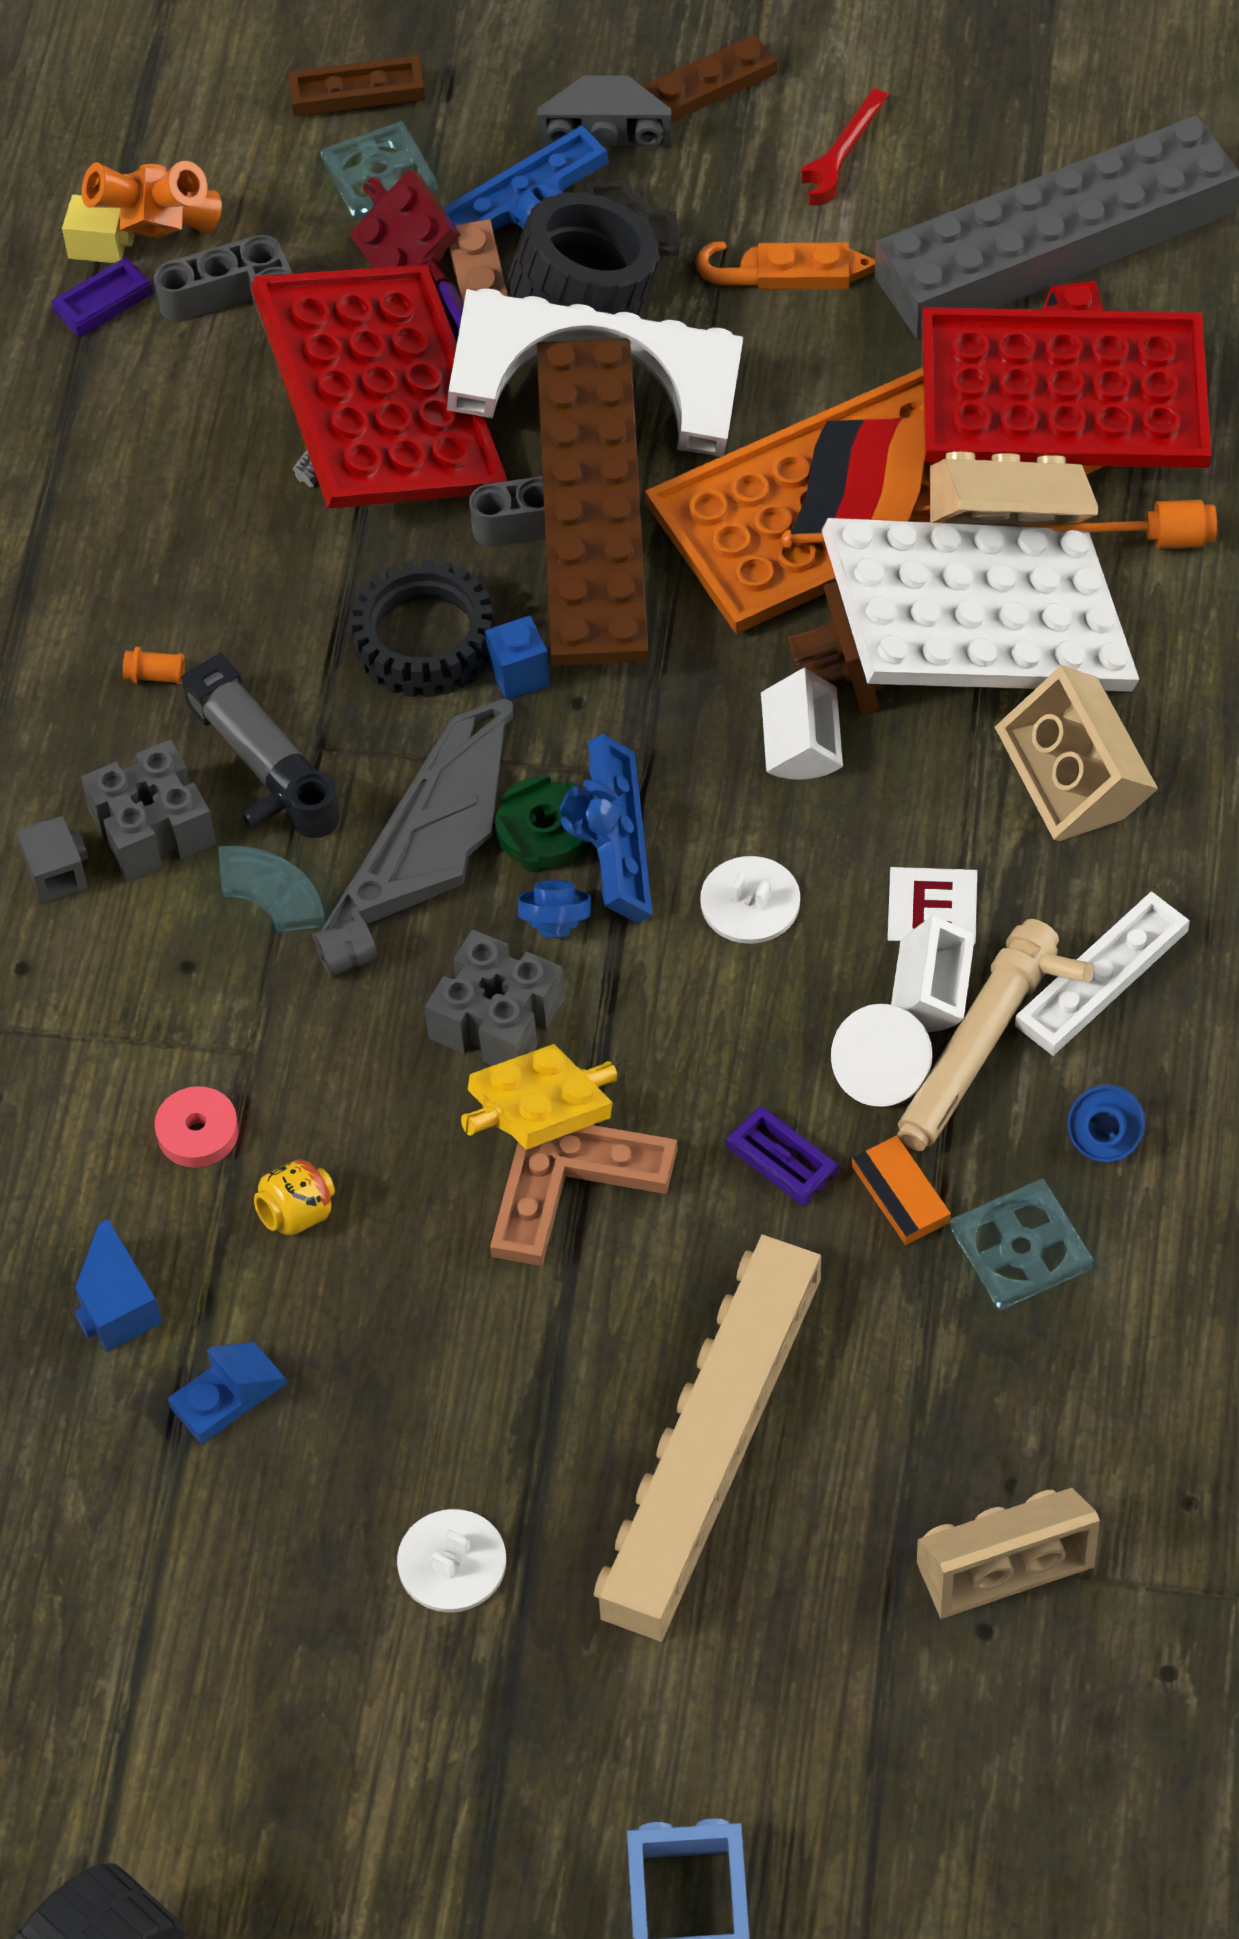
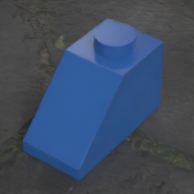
M107 1219L99 1223L75 1286L81 1307L76 1309L74 1314L87 1339L96 1335L105 1352H108L162 1324L156 1298L110 1221Z

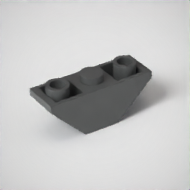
M584 75L537 108L539 146H548L581 125L602 146H672L671 108L629 76Z

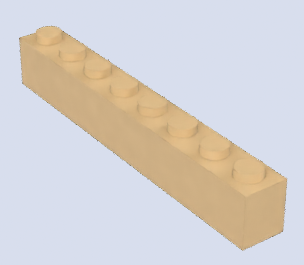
M763 1234L754 1252L747 1250L741 1259L737 1271V1280L740 1281L736 1293L734 1296L726 1294L722 1301L717 1317V1324L721 1325L715 1339L707 1338L701 1348L697 1361V1368L701 1370L695 1384L687 1382L681 1392L677 1405V1413L681 1414L674 1429L667 1427L663 1432L656 1454L660 1462L654 1475L650 1473L644 1475L636 1496V1504L640 1506L634 1520H624L615 1543V1550L619 1551L612 1567L606 1565L603 1567L595 1585L594 1597L599 1598L601 1620L660 1642L663 1641L821 1281V1254Z

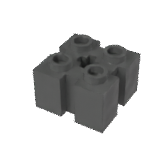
M171 739L136 753L137 764L121 770L118 763L114 762L80 776L88 810L103 839L108 838L111 854L126 882L161 868L160 857L176 851L180 859H183L217 844L210 810L195 782L190 784L187 768Z
M472 929L453 959L455 979L443 976L424 1006L428 1037L430 1040L464 1054L470 1044L481 1048L482 1061L494 1066L535 1050L537 1046L535 1025L547 1029L565 999L563 969L561 965L527 951L520 960L509 957L507 943Z

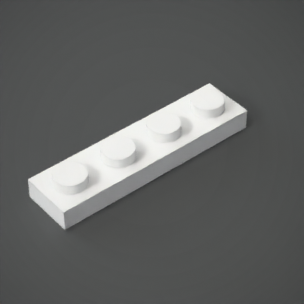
M1151 891L1077 959L1094 965L1092 980L1086 983L1058 976L1016 1015L1015 1027L1054 1056L1188 932L1190 920Z

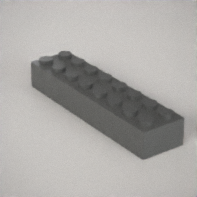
M1197 115L875 241V279L918 340L922 338L923 307L996 309L1236 213L1239 201V171Z

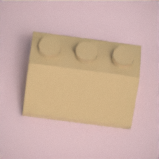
M950 452L946 453V459L930 466V523L997 526L1075 524L1098 515V504L1082 464H1066V457L1040 456L1037 457V463L1020 462V455L995 454L992 455V461L975 460V453Z
M1061 665L995 726L1000 739L1054 840L1062 841L1124 820L1158 789L1096 676Z
M1069 1488L1057 1493L1054 1490L1039 1492L1030 1497L1026 1503L1006 1510L1003 1507L988 1509L979 1514L975 1520L956 1527L952 1524H944L931 1529L923 1538L918 1539L917 1564L940 1619L1094 1568L1100 1519L1097 1512L1073 1488Z

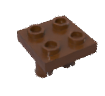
M837 581L823 585L833 619L828 620V625L794 636H787L797 671L805 667L831 684L846 680L847 684L852 683L861 715L879 711L880 708L875 691L884 689L883 684L867 683Z

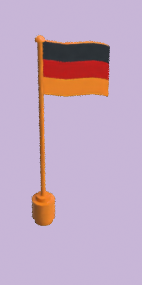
M924 417L827 421L814 448L806 498L792 532L791 530H786L782 534V544L786 548L791 549V544L825 543L821 530L828 518L909 522L919 499L925 462ZM1202 500L1156 501L1154 511L1146 512L1145 521L1022 525L1018 527L1049 528L1062 533L1069 530H1077L1082 533L1146 530L1147 540H1155L1157 549L1201 548L1207 542L1216 541L1217 515L1215 505L1204 504Z

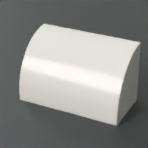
M804 667L761 692L766 772L781 778L802 780L825 776L843 767L836 686Z
M932 915L900 940L891 1005L901 1007L912 1013L923 1024L927 1032L945 1030L964 1020L975 934Z

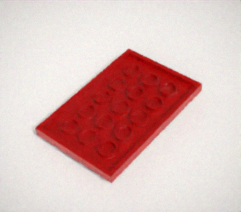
M428 265L254 277L251 290L328 509L471 496L472 492L480 486L508 481L485 418L483 416L447 410L448 392L457 343Z
M923 307L922 354L925 463H938L946 459V453L972 452L975 453V460L992 461V455L1018 454L1020 455V462L1037 463V457L1056 455L1066 457V464H1082V466L1210 467L1211 442L1202 313Z

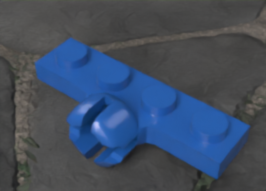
M581 125L443 207L454 225L490 219L493 232L510 223L517 224L523 229L527 216L535 204L540 203L542 199L548 196H556L558 193H563L564 189L608 164L607 150Z
M601 734L588 742L589 772L592 780H584L583 786L586 790L575 786L567 791L560 805L559 812L563 816L560 821L563 828L570 835L583 842H591L597 848L601 867L604 906L638 924L653 916L636 757L635 752Z

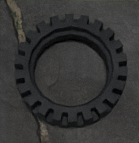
M423 559L422 568H415L413 560L403 561V571L399 572L395 565L385 568V579L376 574L370 579V588L363 586L358 593L359 601L354 602L352 609L353 641L357 658L360 660L361 667L365 673L370 672L371 679L379 685L384 681L386 690L396 693L402 685L404 696L415 697L417 688L423 690L425 698L435 697L434 688L441 687L445 695L454 692L453 681H457L461 687H464L471 682V673L478 676L484 670V661L488 662L485 630L495 627L494 614L487 590H483L482 583L476 576L470 579L468 570L460 566L454 573L452 563L443 560L438 569L435 568L433 559ZM438 599L456 605L467 614L470 620V630L465 639L451 650L431 657H408L393 652L383 645L377 636V627L384 616L397 606L414 600Z

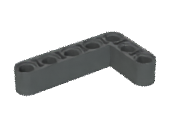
M257 235L168 261L155 270L153 278L159 311L169 321H186L252 301L265 330L251 290L254 277L293 273L279 242L271 236Z
M536 357L537 377H538V360H537V357ZM543 476L486 484L472 492L469 498L472 534L480 544L485 546H503L546 539Z

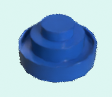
M541 881L534 884V890L522 893L517 898L518 916L523 920L529 921L533 928L540 929V935L544 937L568 936L571 928L579 926L580 920H584L591 915V895L574 889V884L569 881Z
M1101 1084L1090 1087L1078 1096L1069 1111L1067 1127L1070 1139L1080 1153L1092 1160L1111 1162L1123 1159L1135 1150L1144 1135L1146 1119L1142 1105L1133 1093L1121 1086Z

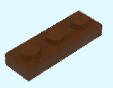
M753 34L644 84L642 87L671 108L672 122L776 75L777 60L757 36Z
M419 55L288 72L294 116L425 100Z

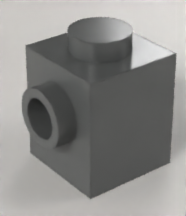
M64 816L51 820H41L27 828L16 831L23 859L41 904L88 889L82 861L89 859L80 832L70 833Z

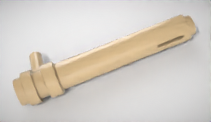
M1027 919L1022 925L1016 926L1006 940L1007 948L1000 950L992 962V974L898 1122L900 1129L898 1137L907 1147L916 1151H923L926 1146H932L1026 994H1031L1036 990L1045 974L1086 983L1092 980L1094 976V965L1092 963L1057 956L1058 949L1056 946L1059 943V937L1046 923L1035 919Z

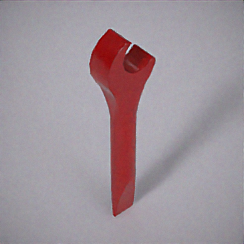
M873 88L831 149L817 160L801 168V183H814L819 186L814 190H809L810 206H820L834 199L837 194L839 173L845 158L880 110L889 93Z

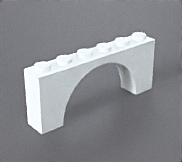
M489 288L477 291L467 289L448 392L447 410L493 418L495 407L507 383L524 365L537 357V342L627 338L630 340L631 358L642 364L655 376L672 403L678 427L677 450L722 457L728 439L743 337L733 335L730 331L722 328L701 330L687 327L684 323L676 320L655 322L643 320L638 315L629 312H619L614 315L596 312L592 307L582 304H574L567 307L550 304L547 300L536 296H528L521 299L504 296L501 292Z

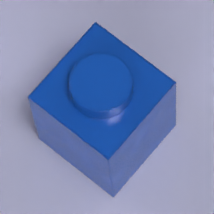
M530 615L485 630L488 665L504 699L510 700L550 686L548 651Z

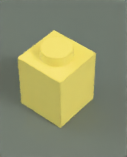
M72 194L62 226L68 259L106 263L120 261L123 258L126 246H132L135 233L120 230V208H88L83 203L82 195Z

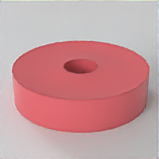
M196 1086L175 1092L161 1104L155 1117V1132L160 1149L168 1159L181 1166L199 1168L215 1164L231 1152L238 1139L239 1125L233 1104L224 1094L212 1088ZM201 1123L205 1125L202 1129L197 1131L189 1129L193 1124Z

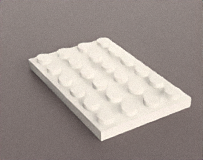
M828 518L821 530L868 684L1036 689L1061 665L1096 676L1105 691L1132 692L1139 681L1089 533H1082L1077 530H1069L1062 533L1040 527Z

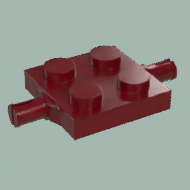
M409 169L389 191L385 189L378 177L369 178L367 181L370 185L364 183L363 189L373 201L374 206L349 234L372 268L428 265L437 292L440 293L437 286L442 281L450 282L438 266V263L441 261L446 249L461 235L422 177Z

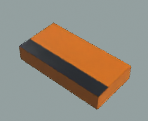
M897 1135L852 1158L853 1169L905 1246L950 1223L951 1213Z

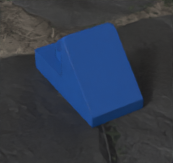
M255 1342L210 1347L206 1351L211 1368L168 1397L172 1411L200 1444L206 1442L287 1384L286 1378Z

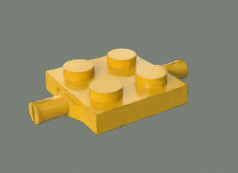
M551 1044L470 1074L468 1091L482 1104L483 1108L463 1114L461 1117L462 1127L471 1136L494 1126L511 1134L525 1150L611 1118L613 1102L598 1087L616 1082L617 1071L615 1066L611 1065L609 1061L588 1070L580 1069L555 1044Z

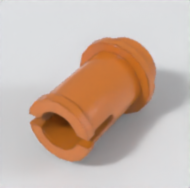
M136 646L134 651H125L123 659L124 679L132 680V683L135 685H139L140 680L182 684L181 676L184 675L185 668L183 653L142 652V648Z

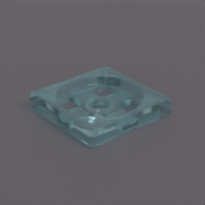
M403 121L320 150L322 162L355 220L364 218L372 209L374 203L369 196L361 197L356 195L351 186L363 183L369 178L378 177L385 189L389 191L397 183L394 176L396 171L415 164L418 168L417 174L422 177L431 192L438 191L437 181ZM378 147H391L399 151L389 153L379 150ZM359 152L362 156L360 164L342 170L345 163ZM376 163H383L387 166V169L382 173H374L370 170L371 166Z
M1044 1178L956 1216L950 1221V1229L999 1311L1093 1269L1094 1260ZM1027 1205L1035 1206L1045 1211L1050 1222L1034 1229L1022 1227L1013 1211ZM993 1221L1002 1235L1001 1244L979 1253L976 1245L978 1229L980 1226ZM1017 1238H1025L1031 1243L1032 1248L1025 1254H1019L1012 1249L1011 1244ZM1063 1240L1067 1247L1065 1257L1058 1267L1050 1272L1041 1258L1042 1249ZM1006 1265L1022 1268L1028 1280L1010 1279L996 1273L995 1270Z

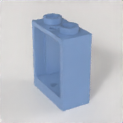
M712 1818L699 1821L695 1826L673 1828L668 1823L652 1822L640 1826L639 1830L627 1831L633 1939H648L643 1859L729 1853L734 1934L665 1939H749L741 1823L729 1824L724 1819Z

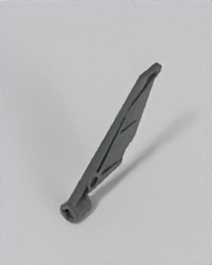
M508 699L497 700L457 715L447 724L321 931L312 934L321 962L330 978L348 972L353 967H361L378 960L376 947L366 924L397 913L464 884L468 857L492 837L504 730L505 725L514 718L512 701ZM495 716L491 722L472 736L475 722Z

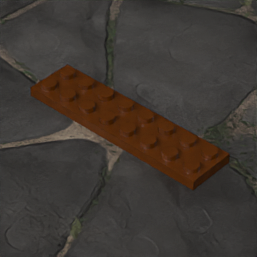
M619 338L537 342L551 666L648 661V637L630 340Z

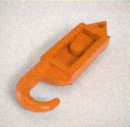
M720 241L705 245L698 252L695 259L698 274L702 279L711 284L719 286H758V290L849 289V283L875 272V259L850 249L849 242L758 243V246L752 247L745 252L740 268H716L709 264V258L715 252L726 249V243Z

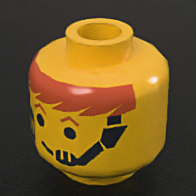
M298 1159L261 1177L258 1193L254 1196V1205L259 1218L269 1230H277L284 1235L290 1236L298 1234L328 1218L331 1211V1196L334 1195L335 1189L329 1174L323 1168L316 1169L310 1162Z

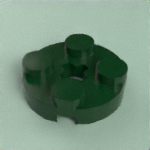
M534 776L514 784L501 798V806L495 816L497 839L504 852L513 860L520 862L525 870L538 873L546 868L567 864L579 857L593 844L591 842H583L570 835L563 828L560 821L563 817L559 812L561 802L569 789L578 786L575 783L566 780V785L559 782H551L550 776ZM543 815L547 820L557 819L552 827H536V818Z

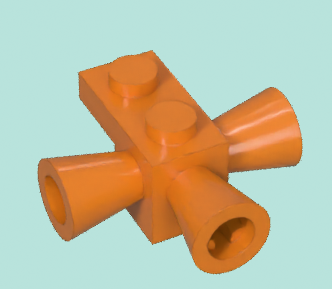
M190 161L178 162L168 172L165 166L144 164L139 167V170L130 174H121L95 162L86 171L82 183V200L86 207L120 208V230L157 239L181 230L182 224L203 234H210L219 222L222 209L219 193L216 190H207V180L203 171Z

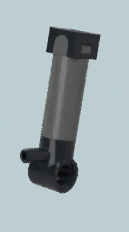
M219 653L181 676L187 706L205 726L210 723L272 793L243 811L242 816L246 824L254 828L285 809L290 814L291 823L295 831L302 836L321 838L330 834L340 821L336 788L332 778L324 772L317 771L245 690L242 686L240 673L222 653Z

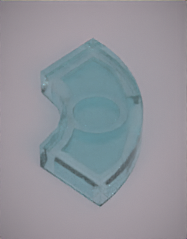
M245 846L218 847L223 897L244 898L259 904L272 917L276 932L324 926L326 923L324 910L315 887L307 876L292 863L278 855L257 848Z

